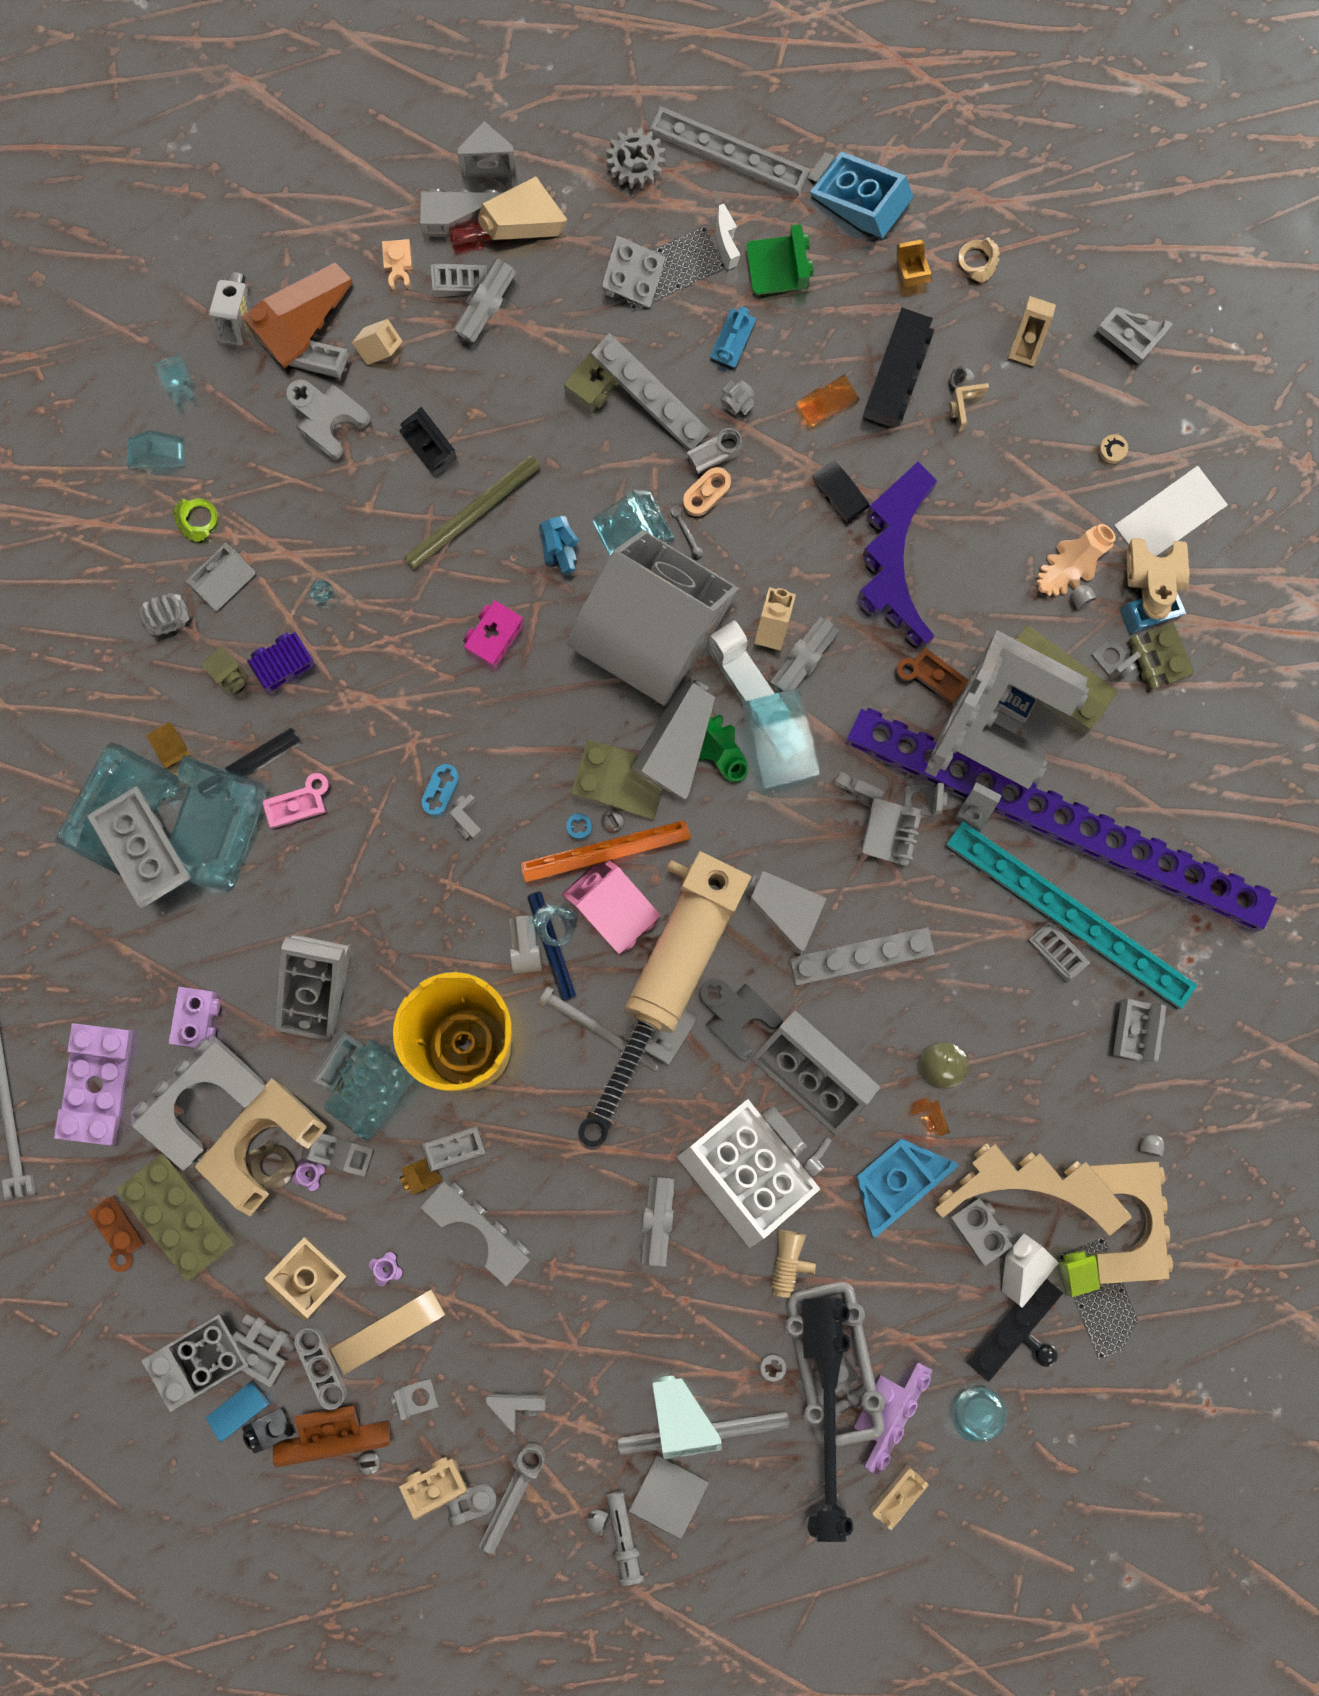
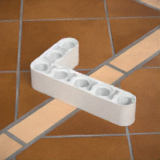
M733 620L709 636L708 651L776 753L785 761L807 747L808 744L746 652L748 640L741 627Z

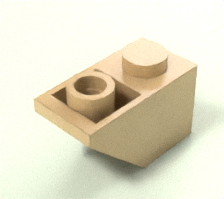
M769 587L754 644L781 651L796 594L790 593L785 589Z

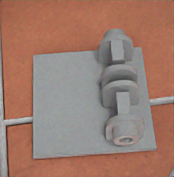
M617 235L601 287L604 289V295L614 297L616 293L650 308L665 256Z
M874 798L861 853L907 866L909 860H913L912 852L914 845L912 843H917V840H914V835L919 834L915 830L918 829L920 819L923 817L920 815L921 809L907 808Z

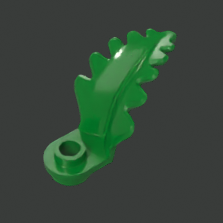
M710 715L699 758L713 760L727 780L740 781L748 773V762L740 748L735 744V728L732 725L722 727V715H717L713 718Z

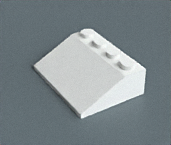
M748 1099L677 1157L749 1248L766 1238L820 1190L819 1186Z

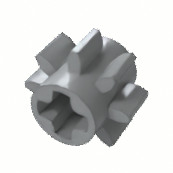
M731 380L722 389L724 397L721 399V402L732 414L736 415L741 411L745 415L754 406L752 398L755 396V392L743 380H740L737 384Z

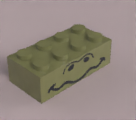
M163 1153L116 1189L186 1282L197 1278L239 1244L185 1172Z

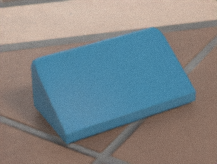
M252 1380L209 1414L206 1420L221 1443L269 1405L270 1402Z

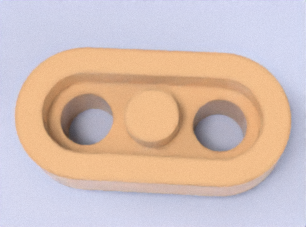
M719 467L709 469L684 494L683 506L686 512L692 516L706 514L729 491L731 485L729 473ZM714 480H719L722 485L719 488H715L711 483ZM694 499L701 500L702 505L699 507H695L692 504V501Z

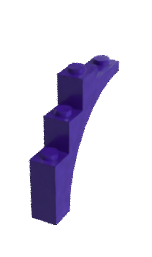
M918 461L875 500L868 509L867 513L869 514L868 519L877 529L882 528L884 531L864 549L863 556L865 558L863 560L872 571L875 572L877 570L879 574L860 590L858 598L860 599V606L868 614L873 613L877 617L886 610L888 612L886 616L895 626L900 625L907 632L905 634L907 639L914 646L917 647L919 645L924 649L932 642L935 636L922 621L911 600L905 580L903 556L906 534L911 519L920 504L935 488L937 480Z

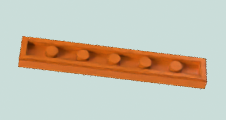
M682 820L522 862L521 867L525 882L685 841L691 839L686 822Z

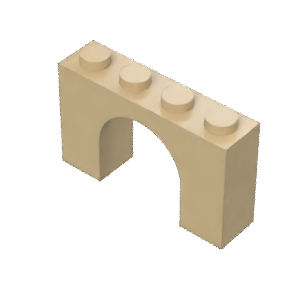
M272 1078L265 1084L266 1088L246 1108L242 1109L237 1119L229 1128L223 1131L218 1141L209 1151L204 1153L199 1163L195 1166L236 1209L248 1216H251L269 1195L249 1174L246 1167V1152L254 1137L267 1128L281 1127L296 1142L309 1149L327 1128L290 1091Z
M1159 1162L1090 1166L1113 1194H1126L1137 1200L1142 1206L1147 1220L1145 1234L1141 1241L1133 1248L1125 1251L1092 1253V1255H1095L1099 1284L1169 1279V1272L1173 1271V1262L1171 1255H1167L1166 1243L1170 1242V1231L1168 1225L1164 1224V1214H1167L1168 1207L1166 1197L1162 1196L1161 1185L1165 1183L1163 1167H1159Z

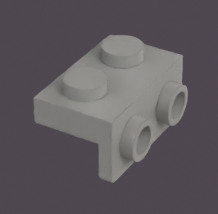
M1121 999L1113 1055L1138 1061L1158 1062L1161 1052L1166 1006L1131 999Z

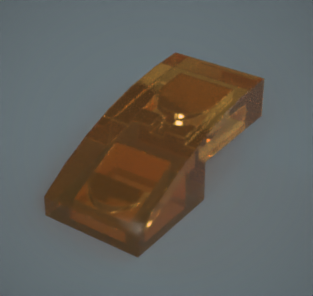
M844 374L822 389L820 387L796 403L810 426H813L860 400Z

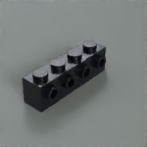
M901 307L865 407L864 418L893 428L897 419L903 420L908 406L903 403L905 395H912L917 379L912 378L914 370H921L926 354L921 353L923 345H930L935 329L930 328L933 318Z

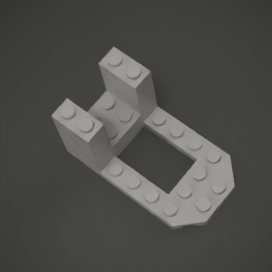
M996 630L944 724L925 772L936 776L940 769L945 771L953 757V753L958 751L1027 789L1031 787L1033 781L1038 784L1048 762L1044 759L1046 750L994 723L1001 707L998 702L999 700L1002 702L1006 701L1013 685L1071 716L1075 709L1081 710L1088 697L1089 688L1086 687L1088 678Z

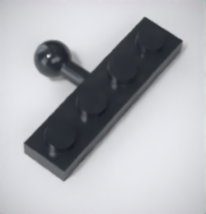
M1046 1279L1023 1308L1017 1303L1014 1304L966 1363L989 1382L1023 1342L1034 1352L1035 1360L1039 1365L1043 1367L1054 1365L1058 1359L1056 1348L1051 1344H1041L1030 1333L1062 1296L1063 1292Z

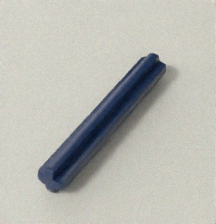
M541 892L531 893L527 896L561 1000L573 999L576 994Z

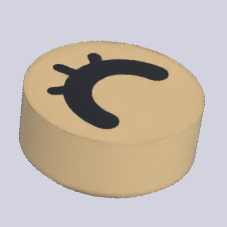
M1117 434L1108 435L1099 446L1101 458L1110 464L1121 462L1128 453L1127 441Z

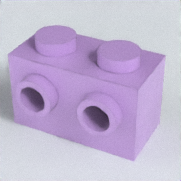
M178 987L169 1044L195 1048L202 1039L206 1038L208 1040L212 1035L215 1036L216 1029L212 1027L213 1017L218 1016L220 1010V999H217V993Z

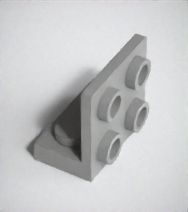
M685 1009L674 1033L653 1032L651 1035L652 1039H649L647 1043L649 1045H646L644 1051L669 1066L698 1018L697 1015ZM633 1016L620 1033V1036L627 1041L632 1036L631 1032L635 1030L634 1025L638 1023Z

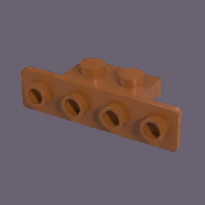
M354 1405L296 1416L299 1438L283 1440L273 1445L274 1467H281L390 1446L389 1423L384 1421L359 1426Z

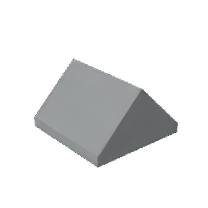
M485 121L458 148L462 176L516 174L513 145Z

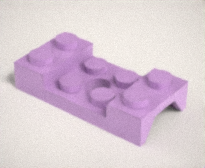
M72 1023L67 1051L70 1052L62 1108L61 1110L58 1109L55 1139L111 1146L117 1145L134 1031ZM95 1076L101 1078L103 1082L102 1089L97 1093L91 1092L88 1088L89 1080Z

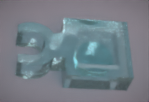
M180 353L154 364L166 392L173 390L172 399L177 407H181L179 397L182 394H187L191 402L195 401L192 390L185 386V384L192 382Z

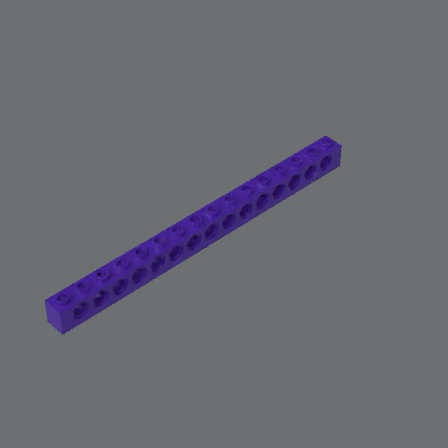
M874 709L860 710L845 744L934 785L944 783L945 790L965 799L975 785L976 778L978 776H985L990 782L988 789L1002 795V789L1006 787L1011 788L1015 792V800L1013 801L1006 800L1002 795L993 812L1258 932L1265 929L1278 899L1270 895L1271 891L1260 885L1252 887L1244 883L1245 879L1239 875L1221 873L1218 871L1219 867L1206 861H1203V863L1197 862L1192 859L1193 855L1186 851L1177 849L1175 852L1167 848V843L1160 839L1152 837L1149 840L1142 837L1139 830L1130 826L1120 827L1114 824L1115 820L1104 814L1096 816L1088 812L1089 808L1083 804L1073 802L1072 805L1063 801V796L1054 791L1048 790L1047 793L1037 789V784L1034 782L1027 789L975 760L960 754L958 751L953 753V757L946 770L940 769L937 775L933 776L925 772L927 763L924 755L928 752H933L936 742L933 741L934 737L919 731L916 734L907 730L908 725L898 720H893L892 722L882 718L883 714ZM876 729L885 731L887 740L883 742L875 740L873 731ZM899 742H910L913 751L908 754L901 752L898 747ZM953 764L962 766L964 775L962 777H955L950 771V766ZM1030 799H1035L1041 804L1040 812L1035 813L1029 809L1028 801ZM1055 811L1065 813L1067 817L1066 824L1062 825L1055 821ZM1081 823L1091 825L1093 829L1092 836H1085L1081 833ZM1111 834L1117 837L1119 842L1117 848L1108 846L1106 842L1107 835ZM1134 846L1143 849V860H1138L1133 856L1132 849ZM1160 858H1165L1169 861V872H1164L1159 868L1158 861ZM1186 870H1191L1195 873L1196 882L1194 884H1190L1185 880L1184 874ZM1212 882H1217L1221 885L1222 893L1220 896L1212 893ZM1239 893L1244 894L1248 899L1246 908L1241 907L1237 903Z

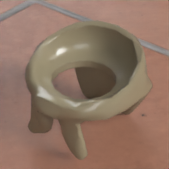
M269 1140L266 1145L261 1146L259 1149L249 1151V1154L254 1156L250 1163L252 1177L264 1189H279L286 1186L291 1181L295 1172V1162L290 1152L283 1146L273 1145V1140ZM268 1154H277L282 1158V1169L272 1176L263 1174L260 1167L263 1158Z

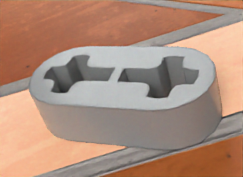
M773 1105L761 1114L795 1156H798L808 1148Z

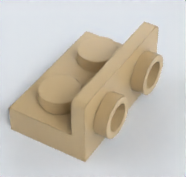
M447 1457L442 1458L431 1464L432 1469L424 1474L418 1471L404 1479L406 1483L399 1486L414 1520L468 1493V1489L457 1468L459 1467L457 1461L453 1459L448 1461Z

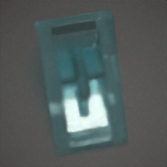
M148 430L127 439L129 468L184 466L183 437Z

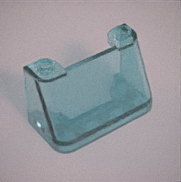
M110 742L101 753L61 825L55 842L120 875L87 816L135 786L144 794L154 813L160 801L174 797L179 788L177 781L180 777L124 746Z
M183 755L181 764L178 767V779L182 784L187 785L188 789L169 841L191 877L187 881L206 887L228 889L237 878L265 798L266 788L263 783L252 778Z

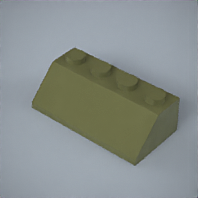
M1027 625L1016 639L1017 641L1088 678L1086 687L1089 688L1088 697L1081 710L1075 709L1071 716L1037 699L1039 703L1085 736L1108 708L1118 690Z

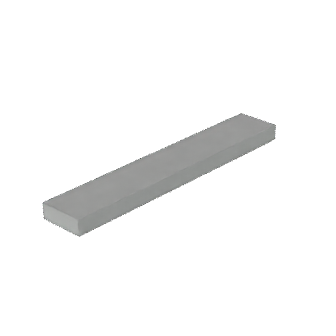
M659 106L649 128V132L652 131L653 135L798 197L810 171L809 168L662 106Z

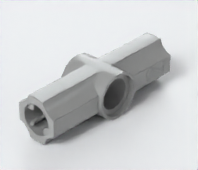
M498 258L492 262L481 283L479 282L468 296L466 301L468 305L452 329L457 335L471 343L475 342L487 320L491 319L499 309L503 301L502 295L516 274L513 267Z
M819 617L803 640L800 639L786 657L787 661L770 682L775 691L789 698L804 677L810 675L822 659L823 652L839 633V630L833 623Z
M650 1177L648 1202L644 1210L642 1233H644V1241L642 1244L641 1264L666 1267L668 1239L671 1236L674 1210H672V1200L674 1197L675 1179Z

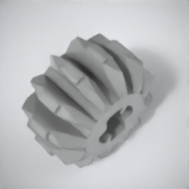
M173 593L151 598L150 601L145 602L139 609L141 623L147 633L159 636L176 631L177 628L183 627L189 620L188 609L184 600H182L180 595H174Z

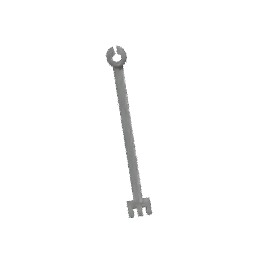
M0 1034V1110L11 1173L10 1179L2 1180L5 1200L13 1198L12 1187L15 1188L17 1198L24 1197L23 1185H26L29 1196L35 1195L36 1191L33 1175L23 1176Z

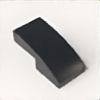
M835 460L812 475L813 481L829 497L831 505L847 522L870 507L869 502Z

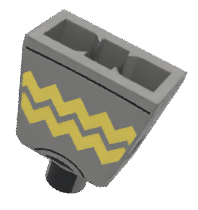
M233 272L229 276V281L220 280L217 283L209 311L210 322L217 342L244 345L247 325L242 316L250 310L251 301L247 285L245 284L246 277L241 273Z

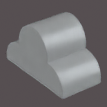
M295 934L291 938H285L280 955L275 1031L326 1041L332 1040L349 968L350 945Z

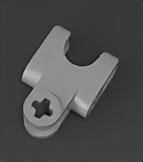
M301 379L293 381L287 388L286 395L290 406L303 417L296 428L334 460H338L343 454L341 443L332 436L335 426L340 422L348 421L356 424L359 428H364L371 421L368 412L334 385H331L324 394L308 381ZM306 394L307 398L305 400L303 398L297 399V395L303 396Z

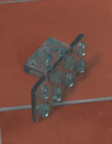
M370 1040L365 1047L361 1045L351 1058L354 1063L349 1062L340 1073L343 1079L324 1105L325 1110L364 1141H370L415 1079L405 1069L400 1060L376 1040Z

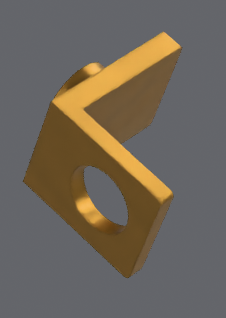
M171 722L146 735L164 768L190 755Z

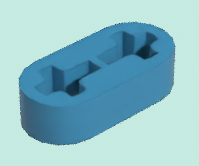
M442 764L438 766L433 772L421 803L425 812L430 816L437 817L445 813L457 788L459 774L452 765ZM447 770L451 771L450 775L454 778L453 781H447L444 788H440L442 779L439 777L440 773L445 774ZM437 792H440L439 802L442 804L441 808L435 807L434 811L430 810L431 806L427 801L429 799L434 800Z

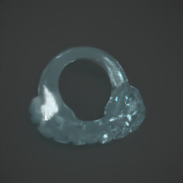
M549 904L537 910L532 924L537 927L538 935L545 944L558 947L570 939L572 931L576 926L577 915L571 908H567L565 905ZM551 915L559 916L565 925V935L560 940L552 939L547 933L546 925Z

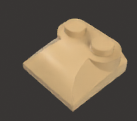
M303 1238L264 1278L263 1283L269 1292L293 1315L306 1321L346 1276L306 1238Z

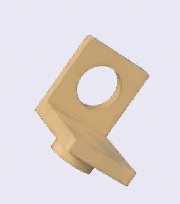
M988 383L955 388L952 395L953 402H950V414L952 419L956 418L958 432L964 431L967 425L963 399L985 396L989 389Z

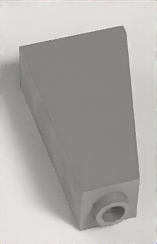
M695 679L693 683L682 680L631 767L669 793L685 800L690 792L715 697L707 692L709 687Z

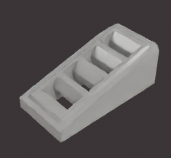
M431 265L434 297L470 295L475 287L474 274H479L481 283L486 275L487 265ZM468 274L469 285H463V275ZM452 275H457V285H452ZM440 276H446V285H441Z
M1050 921L1028 940L1066 983L1071 981L1090 964L1089 960ZM1051 932L1054 937L1043 946L1040 941ZM1059 941L1062 945L1051 954L1048 949ZM1067 950L1069 954L1059 962L1056 958L1063 951ZM1074 958L1077 963L1067 970L1064 966Z

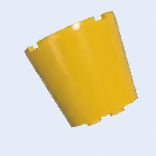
M442 973L419 983L420 985L401 1002L393 1026L394 1047L405 1069L422 1084L442 1091L477 1090L494 1082L503 1073L508 1064L512 1042L511 1017L499 993L484 980L466 973ZM466 1040H469L472 1045L464 1051L460 1046L465 1045Z

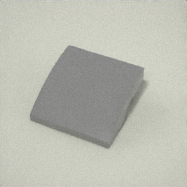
M657 1455L628 1513L681 1540L709 1482Z

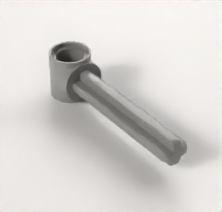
M527 1443L521 1448L513 1465V1468L516 1470L479 1543V1548L483 1552L488 1554L495 1552L531 1478L536 1479L542 1469L545 1452L539 1444ZM528 1452L537 1454L539 1462L535 1465H528L523 1459L524 1454Z

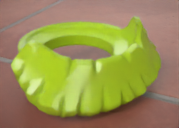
M182 498L181 502L179 501L174 508L173 515L177 527L191 541H203L209 536V531L216 525V509L205 499L195 498L187 501ZM201 506L208 509L211 513V520L206 526L192 527L186 521V517L193 508Z

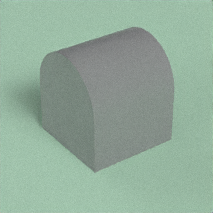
M642 530L613 550L570 631L567 646L665 706L672 699L682 680H686L709 642V636L715 632L739 588L647 531Z

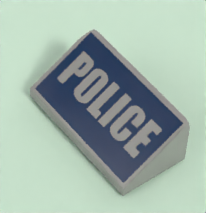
M1012 685V690L1006 701L1002 702L999 700L998 704L1001 705L999 711L1024 724L1032 712L1037 699Z

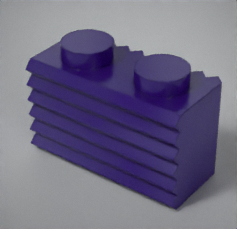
M287 632L280 635L275 640L276 644L267 649L261 647L251 654L252 658L247 660L267 694L316 665L296 632L292 634Z

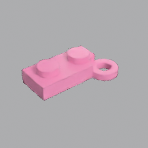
M313 773L306 779L305 788L263 800L270 828L274 829L326 813L321 795L325 794L328 790L327 778L323 774ZM317 779L321 780L322 787L318 790L313 789L312 782Z

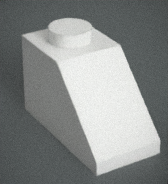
M1023 1234L1005 1257L1002 1293L1023 1308L1059 1262L1040 1244L1026 1234Z

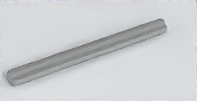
M781 1412L712 1423V1426L720 1438L725 1439L788 1429L790 1422L788 1414ZM660 1432L617 1439L618 1453L624 1455L662 1449Z

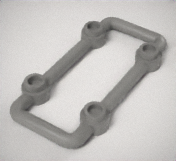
M845 1282L796 1291L787 1299L789 1319L786 1321L785 1330L794 1339L808 1404L804 1411V1418L813 1427L816 1442L822 1448H824V1406L819 1404L810 1359H804L803 1317L800 1316L798 1303L803 1302V1299L843 1294L845 1304L850 1311L849 1319L845 1323L851 1327L865 1394L862 1398V1407L870 1414L873 1427L836 1435V1448L875 1440L884 1431L882 1411L885 1407V1399L876 1390L862 1327L866 1314L863 1307L857 1304L853 1287Z

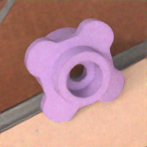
M304 1158L299 1159L296 1173L292 1176V1182L295 1185L307 1186L310 1191L317 1190L319 1188V1178L325 1172L324 1165L321 1163H311ZM306 1172H311V1176L307 1177Z
M387 1252L384 1257L372 1259L369 1262V1268L373 1270L376 1277L375 1282L379 1286H384L387 1281L391 1279L397 1280L402 1276V1269L398 1268L395 1261L396 1255L392 1252ZM384 1266L388 1267L387 1272L383 1271Z

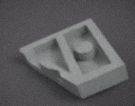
M1115 307L1099 325L1097 331L1140 364L1169 331L1173 323L1167 320L1164 323L1149 320L1148 315L1134 314L1129 312V310Z

